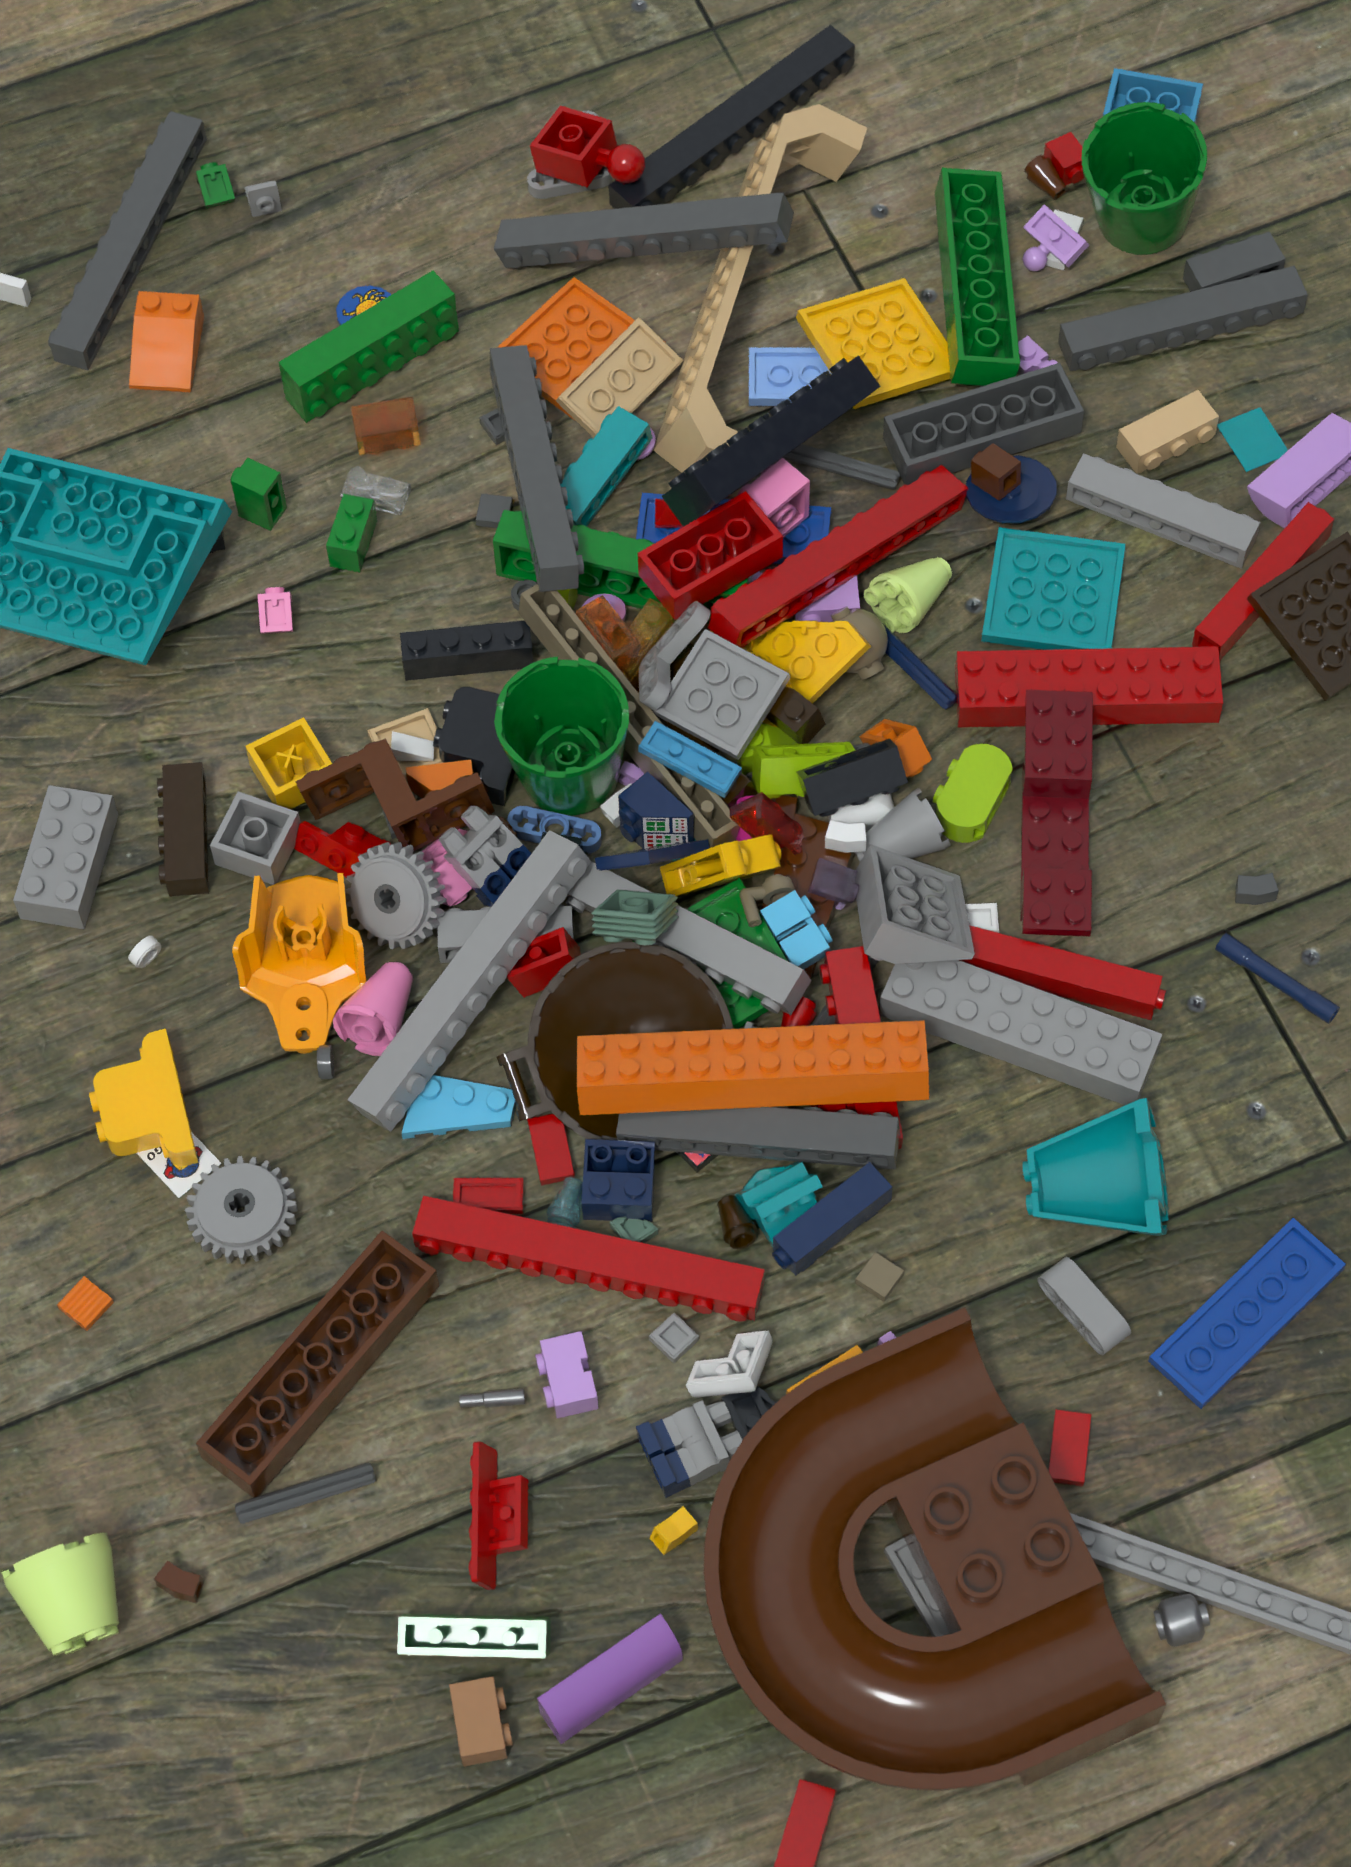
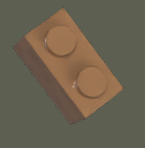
M493 1676L449 1684L463 1767L507 1759L506 1746H512L513 1744L509 1723H501L500 1710L507 1709L503 1687H495Z

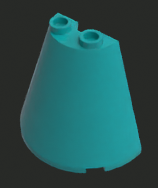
M1138 1099L1026 1149L1028 1161H1024L1022 1164L1023 1175L1026 1182L1032 1183V1193L1026 1195L1028 1214L1033 1215L1035 1218L1155 1236L1166 1235L1167 1225H1162L1163 1221H1169L1166 1175L1160 1140L1157 1139V1135L1152 1127H1156V1122L1148 1099Z

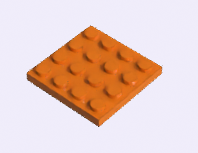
M573 277L497 348L527 345L530 358L535 357L537 376L534 377L535 379L540 378L542 397L575 420L556 402V399L635 320Z

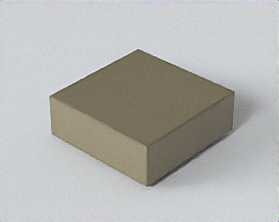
M875 1252L856 1277L855 1284L885 1302L904 1276V1270Z

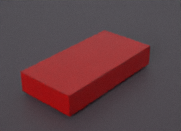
M554 1114L527 1119L541 1186L575 1179L564 1124Z
M454 1178L453 1202L507 1214H523V1178Z
M1055 1410L1048 1469L1054 1483L1076 1486L1084 1485L1091 1414Z

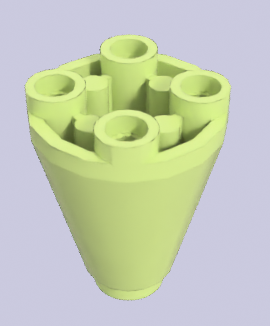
M942 558L926 559L879 574L870 582L869 587L864 590V598L871 605L876 616L892 633L895 631L907 633L919 625L947 586L952 576V571L949 564Z

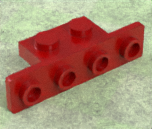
M303 821L298 827L294 849L337 873H343V876L347 878V876L355 873L351 865L360 862L358 859L359 855L366 853L369 848L388 841L365 831L361 826L352 824L349 821L332 834L307 821Z
M478 1441L473 1443V1455L470 1459L472 1470V1490L470 1492L472 1524L469 1528L471 1539L469 1573L473 1583L487 1590H492L496 1588V1555L528 1549V1479L522 1475L497 1479V1451L487 1444Z

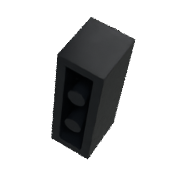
M890 738L796 771L808 809L814 816L819 815L820 817L832 815L838 811L839 807L847 804L852 806L863 804L869 800L870 796L878 793L884 795L894 793L900 789L901 785L908 783L898 748Z

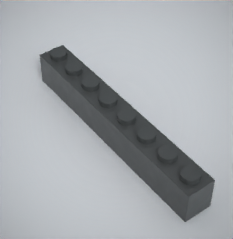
M1295 266L1063 323L1060 324L1058 343L1070 372L1079 369L1086 370L1095 365L1118 362L1127 357L1139 354L1146 355L1155 350L1167 347L1173 348L1195 340H1206L1214 335L1226 332L1234 333L1242 328L1265 325L1270 321L1282 318L1296 317L1304 313L1308 294Z
M780 1106L619 1114L616 1135L618 1140L655 1141V1150L858 1167H864L870 1162L875 1168L896 1170L900 1126L898 1117H893L891 1114L884 1112L863 1115L848 1109L839 1110L838 1112H825L817 1107H805L803 1110Z

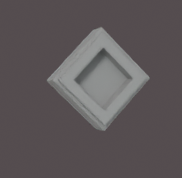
M673 1313L649 1335V1341L674 1364L699 1341V1335L679 1316Z

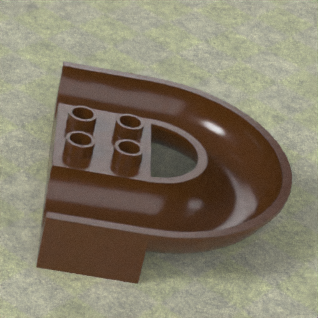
M965 1307L840 1362L807 1379L784 1395L758 1420L730 1459L717 1487L709 1513L704 1544L706 1600L713 1630L724 1659L737 1683L755 1708L776 1730L806 1753L824 1764L853 1777L903 1789L943 1791L972 1788L1001 1781L1016 1774H1019L1024 1786L1159 1724L1166 1707V1702L1160 1690L1156 1692L1148 1685L1132 1660L1112 1617L1104 1591V1580L1024 1422L1018 1424L1001 1401L980 1356L972 1331L971 1318ZM886 1503L951 1634L923 1637L895 1629L885 1623L870 1609L860 1593L854 1573L856 1543L866 1522Z

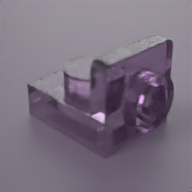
M819 858L815 865L808 892L836 902L835 908L842 910L848 902L853 903L859 884L855 883V878L858 871Z

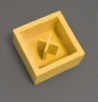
M304 717L245 746L250 767L271 802L288 809L305 803L295 781L302 779L308 772L320 770L332 764Z

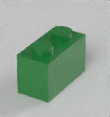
M247 457L242 466L237 467L231 476L238 516L271 531L287 509L281 474Z
M343 494L326 544L330 567L361 572L377 524L374 499Z

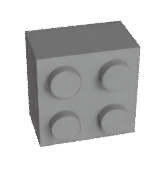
M238 791L210 844L215 865L252 878L254 876H261L263 882L272 885L276 884L296 844L297 831L301 823L299 813Z

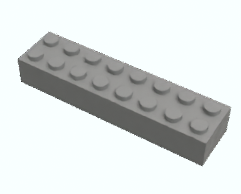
M959 960L895 964L880 997L879 1015L896 1022L925 1020L926 1033L1123 1105L1140 1099L1159 1052L1162 1034Z

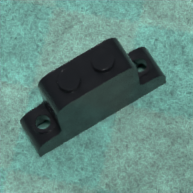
M461 687L454 693L452 701L447 700L442 716L445 722L443 728H437L433 747L439 748V757L443 763L471 760L473 774L478 773L491 803L505 807L515 771L500 745L495 729L494 720L497 700L500 694L472 687Z

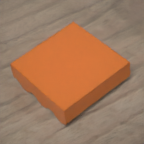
M83 1276L57 1304V1307L88 1331L114 1301L107 1293Z

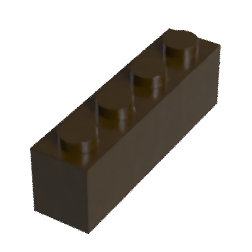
M202 762L162 765V778H157L158 797L163 798V807H158L157 809L158 823L160 827L164 826V835L158 836L160 856L164 855V865H159L160 884H166L169 897L209 894L206 776Z

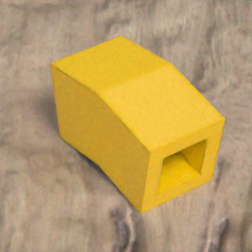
M682 1506L669 1518L654 1527L650 1540L665 1555L698 1530V1523Z

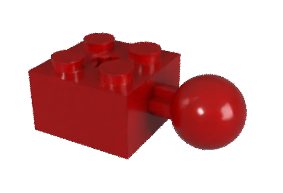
M561 105L530 144L537 173L588 187L603 166L607 167L610 176L614 180L624 184L637 181L645 170V158L640 149L631 144L617 146L612 120Z

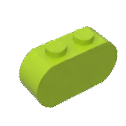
M975 744L965 748L959 760H952L946 775L949 779L945 786L941 784L938 786L933 797V803L936 804L935 814L944 829L942 834L956 842L970 843L984 837L1011 786L1012 763L1007 754L1000 748L989 744Z

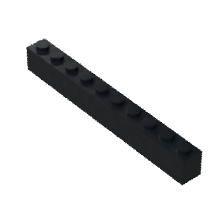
M830 24L645 158L644 173L637 181L624 184L615 180L609 184V204L614 209L659 205L670 202L681 190L695 184L703 174L717 168L721 161L729 155L737 153L751 139L762 135L765 129L772 123L779 121L784 114L790 112L798 105H803L810 96L820 89H825L836 77L842 73H847L854 65L855 45Z

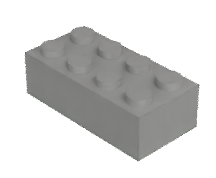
M48 785L13 899L20 919L85 930L119 815L113 795Z

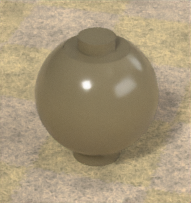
M848 606L831 615V622L848 621L852 623L872 646L846 672L858 673L861 680H864L883 670L884 666L881 659L887 650L888 637L880 619L873 613L863 609H853L850 611Z

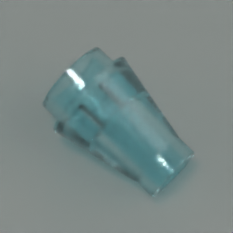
M573 1177L564 1179L562 1187L546 1211L548 1223L574 1228L580 1222L582 1181Z

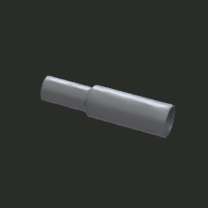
M524 1388L484 1391L482 1394L459 1396L460 1408L525 1405Z

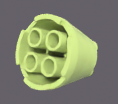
M107 1533L88 1535L84 1537L85 1542L80 1544L79 1541H75L66 1545L54 1546L13 1564L15 1571L9 1572V1570L1 1573L7 1590L48 1651H52L53 1656L64 1652L66 1655L85 1648L84 1640L86 1642L95 1639L100 1641L119 1633L117 1628L119 1618L112 1547Z

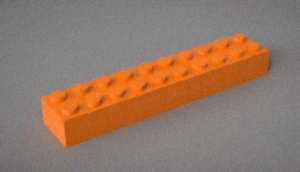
M925 1020L577 1036V1094L580 1115L929 1100V1068Z

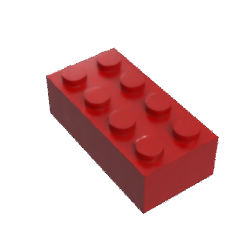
M745 491L637 553L638 574L674 620H676L694 601L704 604L783 557V535Z

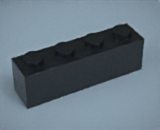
M524 620L400 633L402 662L406 681L523 669L534 663L530 627Z

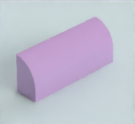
M1331 413L1247 486L1252 501L1263 515L1285 528L1308 502L1316 506L1351 475V423Z

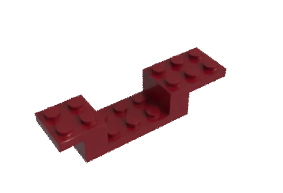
M1026 690L1025 756L1022 770L1020 921H1022V934L1091 936L1092 870H1089V795L1092 784L1093 692Z

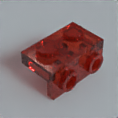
M763 792L730 807V818L752 838L772 834L774 842L778 843L780 849L786 847L794 855L802 852V827L797 821L792 820L778 803L773 802Z

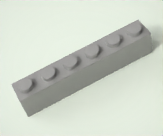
M1083 453L1068 481L1066 500L1241 569L1257 540L1260 522L1253 520L1250 516L1235 513L1217 503H1210L1194 497L1189 492L1179 491L1164 485L1158 480H1151L1135 474L1130 469L1117 467L1099 457H1092Z

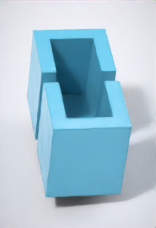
M794 890L760 910L763 919L776 941L781 945V949L790 963L805 969L824 958L825 952L831 951L828 944L833 940L823 924L817 927L811 918V915L816 912L806 895L800 898Z

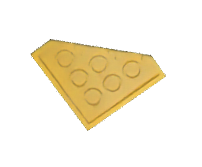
M792 621L778 624L742 647V649L789 673L790 679L786 685L796 690L813 704L872 646L855 626L848 621ZM767 718L764 719V724L777 727Z

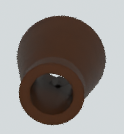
M1038 155L1025 167L1024 172L1027 174V180L1050 195L1053 200L1059 199L1067 191L1068 187L1063 183L1050 158Z

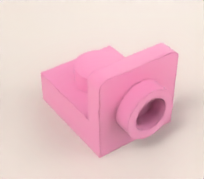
M283 587L266 588L265 594H258L261 634L293 632L292 595L290 592H284Z

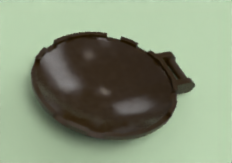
M619 942L587 951L561 968L544 988L536 1003L529 1026L528 1045L499 1055L496 1058L499 1066L504 1067L519 1110L516 1112L519 1122L552 1111L563 1124L586 1139L618 1140L616 1131L619 1114L580 1115L577 1094V1036L733 1029L729 1010L716 985L706 973L688 960V958L673 950L653 944L638 945L636 942ZM523 1058L527 1060L541 1103L533 1106L516 1063L517 1060Z

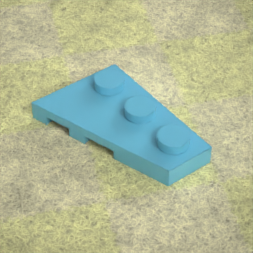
M433 1075L424 1090L416 1097L407 1110L401 1133L402 1139L415 1138V1135L426 1133L443 1135L446 1134V1131L462 1129L478 1131L511 1127L516 1108V1101L512 1090Z

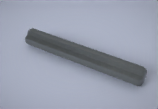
M803 444L783 457L787 460L892 490L897 487L900 479L898 471Z
M364 1463L239 1502L235 1505L238 1521L244 1524L372 1484L376 1481L375 1473L371 1463Z

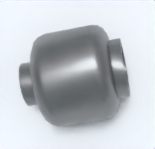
M1191 1594L1163 1599L1159 1603V1610L1153 1611L1160 1640L1166 1639L1167 1643L1172 1647L1202 1640L1204 1637V1627L1210 1625L1205 1603L1198 1605L1196 1598Z

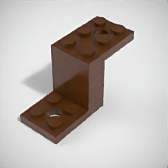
M386 738L379 742H371L362 750L349 756H342L336 759L333 764L320 770L308 772L302 779L295 781L315 820L375 792L398 841L402 844V848L412 845L413 851L439 839L451 827L458 830L466 826L461 816L470 806H478L484 812H495L477 772L472 775L462 776L454 784L441 790H433L427 793L424 798L416 801Z

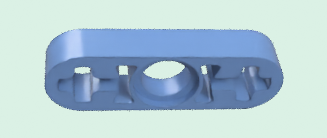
M528 806L515 807L508 815V822L520 840L539 844L542 833L546 832L545 830L549 825L560 824L564 828L560 835L570 836V828H574V833L571 834L572 837L581 838L586 835V832L592 833V837H589L587 842L582 841L583 851H587L588 854L597 851L602 843L601 829L597 823L591 820ZM523 818L528 819V823H525L523 827H518L517 822H521ZM538 821H540L539 832L536 831V827H538Z

